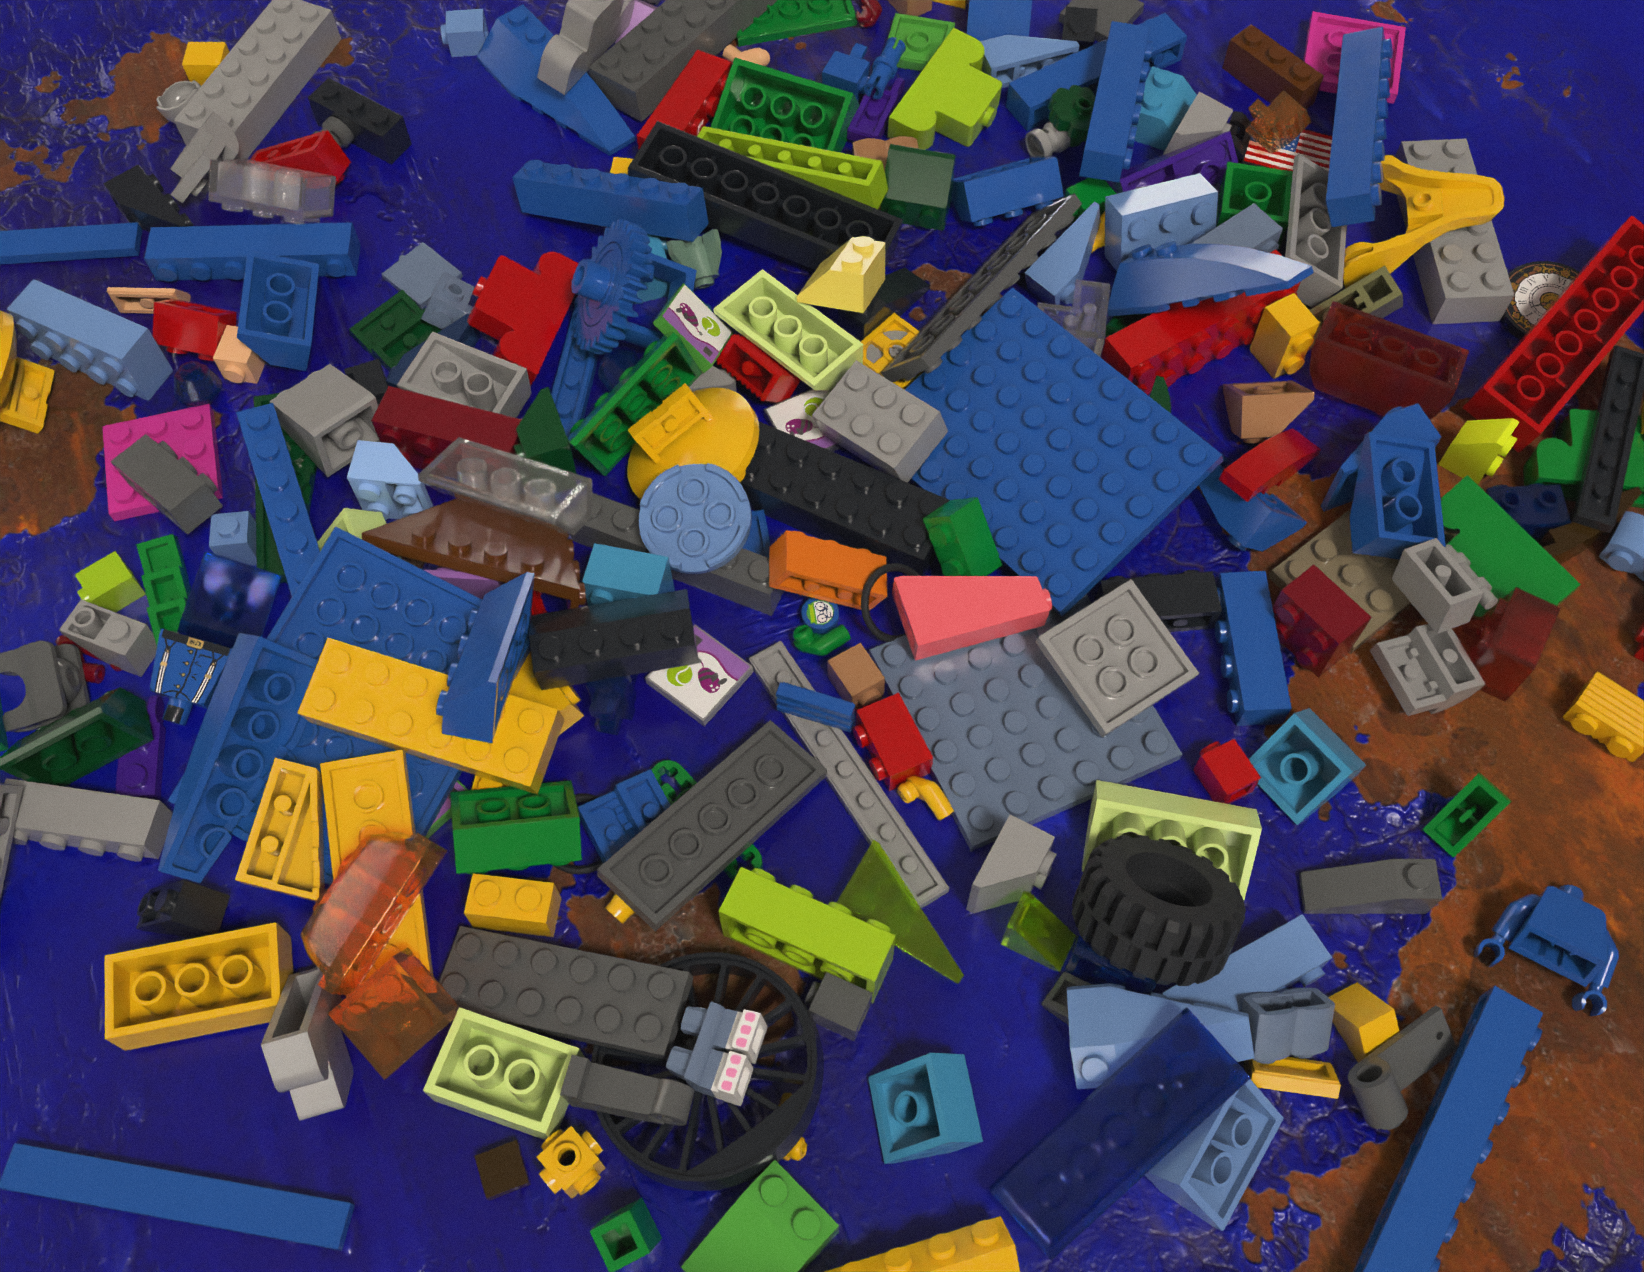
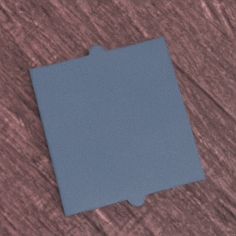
M424 242L405 256H399V261L382 273L383 279L398 291L403 289L421 309L427 306L443 271L459 279L463 275L462 272Z

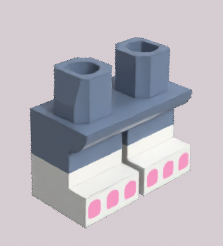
M710 1002L708 1009L686 1007L681 1021V1030L684 1034L698 1038L693 1051L674 1046L671 1049L666 1068L670 1073L686 1080L688 1085L695 1091L741 1106L754 1069L751 1063H756L768 1026L761 1013L744 1009L743 1012L725 1009L714 1002Z

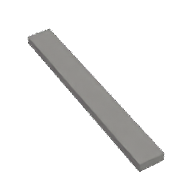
M782 641L748 658L749 664L753 666L754 673L775 704L777 700L776 692L780 682L815 691ZM781 712L806 751L827 769L826 781L914 913L948 893L949 886L844 732L838 728Z

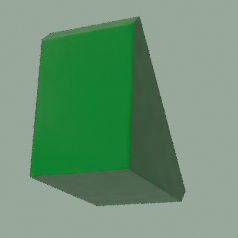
M1479 772L1422 830L1454 858L1512 800Z

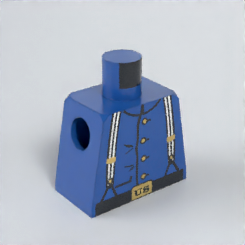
M161 628L150 691L169 698L162 720L186 726L193 705L208 709L232 648Z

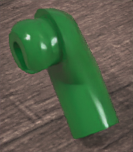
M842 624L824 635L814 633L808 625H800L793 631L796 648L801 652L818 656H825L851 640L848 630Z

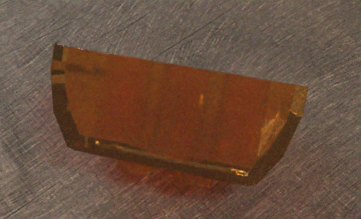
M403 832L368 834L363 838L355 851L343 860L338 869V875L329 889L325 890L317 899L313 907L314 912L300 934L309 959L323 974L317 984L331 994L347 996L355 994L447 853L446 849L418 832L415 836Z

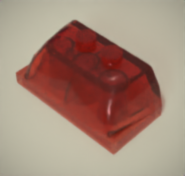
M1333 301L1311 350L1309 371L1314 388L1340 398L1347 403L1356 404L1375 411L1381 416H1384L1393 408L1399 406L1406 408L1419 403L1428 418L1432 419L1441 412L1454 396L1469 350Z

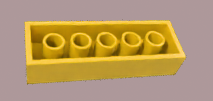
M327 638L298 710V714L312 724L394 750H403L407 754L537 795L565 720L558 709L509 694L493 743L442 734L443 716L436 715V708L440 692L442 690H449L447 686L448 675L331 638Z

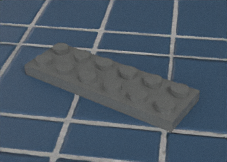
M770 720L597 869V876L656 932L826 777L827 769Z
M460 926L431 1006L436 1010L456 1014L460 1007L522 1029L668 1060L693 982V976L690 972Z

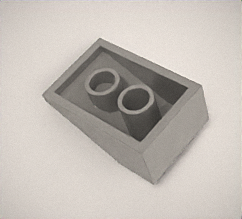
M435 332L430 334L397 384V387L400 389L517 418L532 393L527 368Z

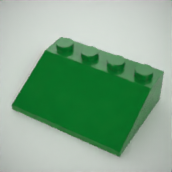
M735 57L711 128L841 153L848 140V127L860 105L854 93Z
M672 332L665 334L659 341L652 342L646 348L644 357L634 367H629L623 372L619 383L610 393L603 394L595 403V409L585 419L577 421L571 428L570 435L567 437L569 443L604 476L615 467L636 443L628 429L647 413L660 406L663 400L684 383L690 387L702 374L679 336Z

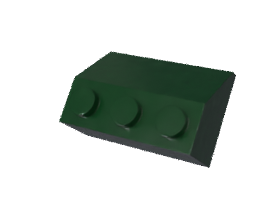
M121 687L108 691L102 697L81 708L72 710L68 715L46 726H42L35 732L18 740L0 756V770L29 782L66 786L154 740L146 703L141 698Z

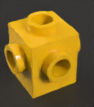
M572 1126L565 1132L559 1129L551 1134L541 1146L543 1151L537 1156L538 1160L545 1167L538 1173L554 1194L563 1189L571 1199L578 1193L583 1195L594 1187L601 1178L600 1173L606 1169L597 1157L604 1151L587 1130L579 1136ZM574 1151L576 1155L574 1162L569 1166L561 1165V1162Z

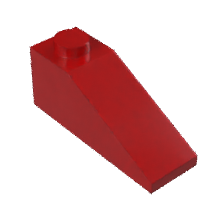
M325 130L257 150L244 167L243 172L247 176L309 188L325 185L332 187L344 179L345 175L343 173L351 161L330 132Z

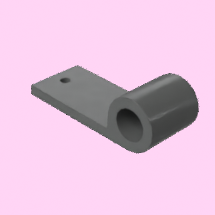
M1436 1005L1358 1062L1349 1071V1084L1363 1117L1370 1127L1382 1130H1391L1398 1127L1408 1114V1108L1401 1091L1457 1049L1440 1007Z

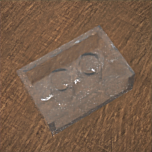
M210 159L208 201L222 203L223 210L243 212V209L253 210V215L258 217L274 218V215L284 216V221L288 223L305 224V221L320 222V217L333 216L336 176L250 159Z

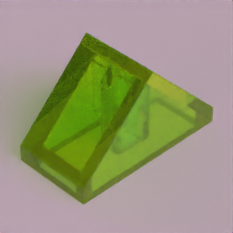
M1023 891L1006 927L1001 945L1054 971H1061L1076 935L1030 892Z

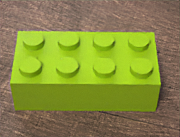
M740 867L718 911L723 936L817 979L823 980L826 972L872 992V1003H874L893 960L896 935L890 933L891 929L874 919H868L865 922L851 916L852 912L839 903L829 902L826 905L813 899V894L803 887L791 885L788 888L775 882L776 879L773 875L762 869L753 868L750 871Z

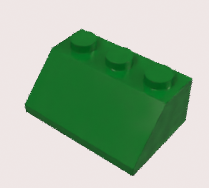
M571 780L542 783L538 795L512 786L450 792L456 874H484L490 870L499 869L518 871L527 869L530 866L545 864L563 866L572 861L582 860L580 817Z

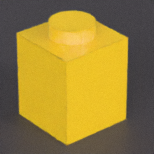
M188 42L182 66L189 81L195 80L200 86L204 84L230 52L226 42Z

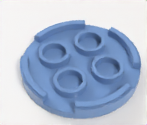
M714 464L676 465L669 468L652 481L640 502L639 529L644 545L651 554L669 557L671 570L680 573L701 574L724 566L741 551L750 533L752 512L745 490L731 473Z

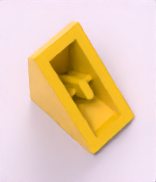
M1358 982L1328 997L1335 1003L1333 1024L1357 1062H1360L1400 1032L1394 1008Z

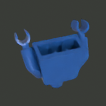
M1563 885L1559 889L1554 886H1547L1540 896L1531 893L1511 902L1492 928V931L1495 932L1492 938L1483 940L1475 948L1474 957L1476 958L1481 953L1483 947L1491 948L1495 953V959L1489 967H1493L1503 959L1505 955L1503 944L1506 940L1509 941V949L1584 987L1589 984L1587 991L1574 995L1572 1007L1575 1011L1583 1010L1588 997L1593 1004V1008L1590 1011L1591 1017L1600 1015L1607 1009V1000L1602 994L1603 987L1608 988L1619 959V951L1606 928L1605 913L1601 909L1583 901L1584 894L1580 888L1574 885Z

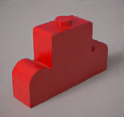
M557 252L544 253L533 271L501 255L498 257L488 279L481 276L472 293L478 299L467 319V323L499 340L492 355L527 368L530 386L538 375L575 296L571 286L574 272L579 263Z

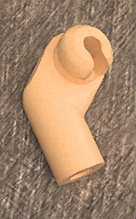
M730 44L725 47L722 57L731 61V64H733L735 57L765 67L770 62L769 53L761 48H753L741 52Z

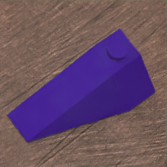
M1225 131L1130 167L1129 170L1125 169L1121 172L1119 183L1106 182L1118 194L1200 173L1214 187L1223 178L1227 162L1239 163L1231 132Z

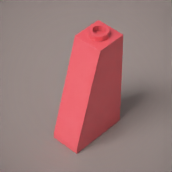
M1037 576L895 577L893 582L892 596L915 661L1045 626L1049 612L1052 610V600L1049 591L1046 588L1042 589Z

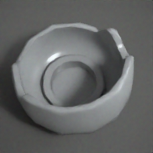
M195 80L175 82L165 90L162 96L156 98L159 105L156 109L168 121L175 123L174 119L199 90L200 84Z

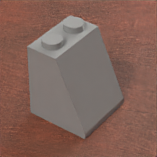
M331 364L319 371L312 372L306 379L292 388L280 392L277 397L269 401L274 404L281 427L327 477L351 463L358 440L380 442L371 421L378 408L376 397Z

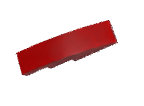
M1292 428L1265 440L1242 455L1223 470L1219 480L1248 502L1259 492L1265 494L1274 485L1278 487L1316 457L1321 449Z

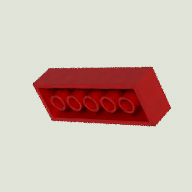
M1277 250L1270 252L1273 254L1281 255ZM1301 281L1289 289L1246 296L1244 292L1228 300L1215 302L1212 297L1199 301L1196 306L1184 308L1182 301L1170 304V309L1167 311L1152 313L1106 337L1101 358L1147 395L1152 391L1156 376L1164 377L1168 388L1185 374H1194L1215 358L1218 360L1222 359L1234 348L1242 344L1248 345L1252 343L1265 307L1293 293L1297 296V290Z

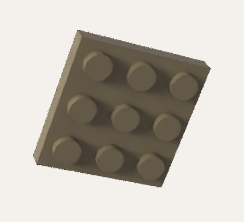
M1348 510L1275 567L1268 578L1282 590L1313 564L1318 567L1372 617L1349 651V654H1352L1412 605V603L1392 580L1400 559L1355 554L1352 552L1350 511Z

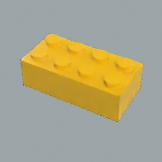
M275 922L105 955V1039L127 1051L269 1023L287 978L293 974L291 936Z

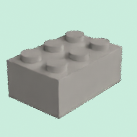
M857 360L812 414L813 419L824 436L878 471L907 483L948 432L940 411Z

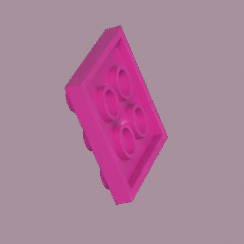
M1313 11L1309 21L1303 61L1324 75L1319 91L1337 94L1343 35L1383 26L1385 39L1391 38L1393 58L1390 59L1391 78H1388L1390 97L1386 99L1387 103L1394 104L1398 95L1406 27Z
M210 404L102 426L108 512L114 521L160 512L130 487L110 462L145 434L158 444L161 441L166 442L177 454V460L183 456L198 472L197 476L201 473L208 476L218 488L214 495L217 499L223 498L215 417Z

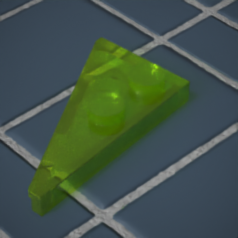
M873 840L837 903L847 907L852 912L851 916L867 922L868 919H874L887 925L891 929L890 933L896 935L895 946L957 984H960L964 977L961 969L880 843Z

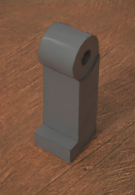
M572 1055L560 1095L573 1107L663 1125L667 1123L684 1126L687 1124L695 1090L677 1081L658 1079L592 1063L588 1058Z

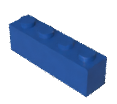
M1266 571L1220 573L1216 587L1222 612L1215 623V638L1217 643H1222L1224 655L1221 657V673L1224 678H1228L1230 687L1227 691L1228 711L1234 713L1236 726L1283 724L1292 707Z

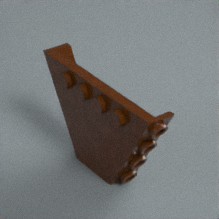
M486 487L362 533V540L396 557L404 556L507 583L526 572L534 573V591L565 598L567 609L578 608L579 605H585L586 603L584 582H579V562L574 560L573 539H568L569 528L567 519L561 518L559 507L556 503L493 487Z

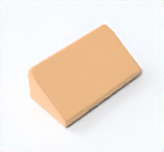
M107 288V293L120 313L153 314L154 302L178 299L190 302L191 299L189 293L172 288Z

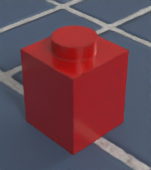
M1235 739L1222 745L1219 741H1216L1203 748L1199 752L1200 758L1193 769L1212 800L1225 804H1231L1252 793L1261 779Z

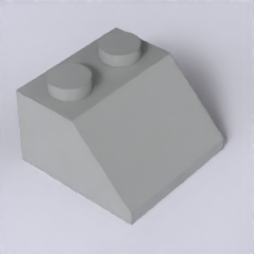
M1010 814L972 884L966 910L972 913L1027 899L1034 886L1042 889L1057 855L1050 851L1055 837Z

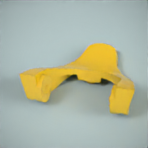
M1385 155V161H1380L1383 167V183L1378 184H1380L1381 190L1400 195L1407 205L1408 227L1405 234L1395 236L1383 242H1358L1348 246L1345 249L1343 274L1345 289L1383 266L1391 274L1423 245L1446 232L1468 226L1483 225L1491 221L1504 207V194L1500 183L1494 178L1481 175L1420 169L1405 164L1392 155Z

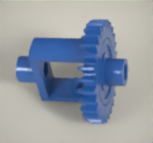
M618 219L617 223L612 222L610 228H605L604 237H598V246H593L591 260L588 258L587 260H581L573 275L571 288L572 292L578 295L574 300V304H577V307L572 313V317L576 318L572 324V328L575 329L573 337L577 338L576 344L580 345V349L603 355L612 352L613 348L619 346L617 340L647 348L654 341H659L664 336L663 333L627 321L628 316L638 317V314L632 309L633 304H643V300L637 296V291L648 289L640 280L652 282L653 277H657L671 282L668 295L669 301L674 292L683 283L693 292L697 270L652 254V248L648 245L650 238L641 226L624 219Z

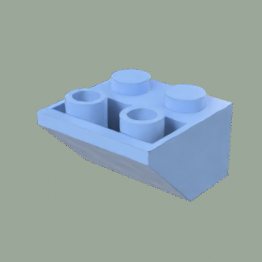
M357 441L347 479L362 510L382 512L385 520H399L433 507L422 478L395 444Z

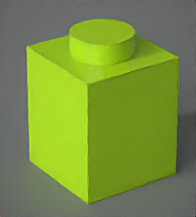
M116 551L74 574L83 587L77 591L82 600L115 613L146 595L129 567Z

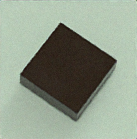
M517 1140L474 1156L488 1201L531 1185L522 1150Z

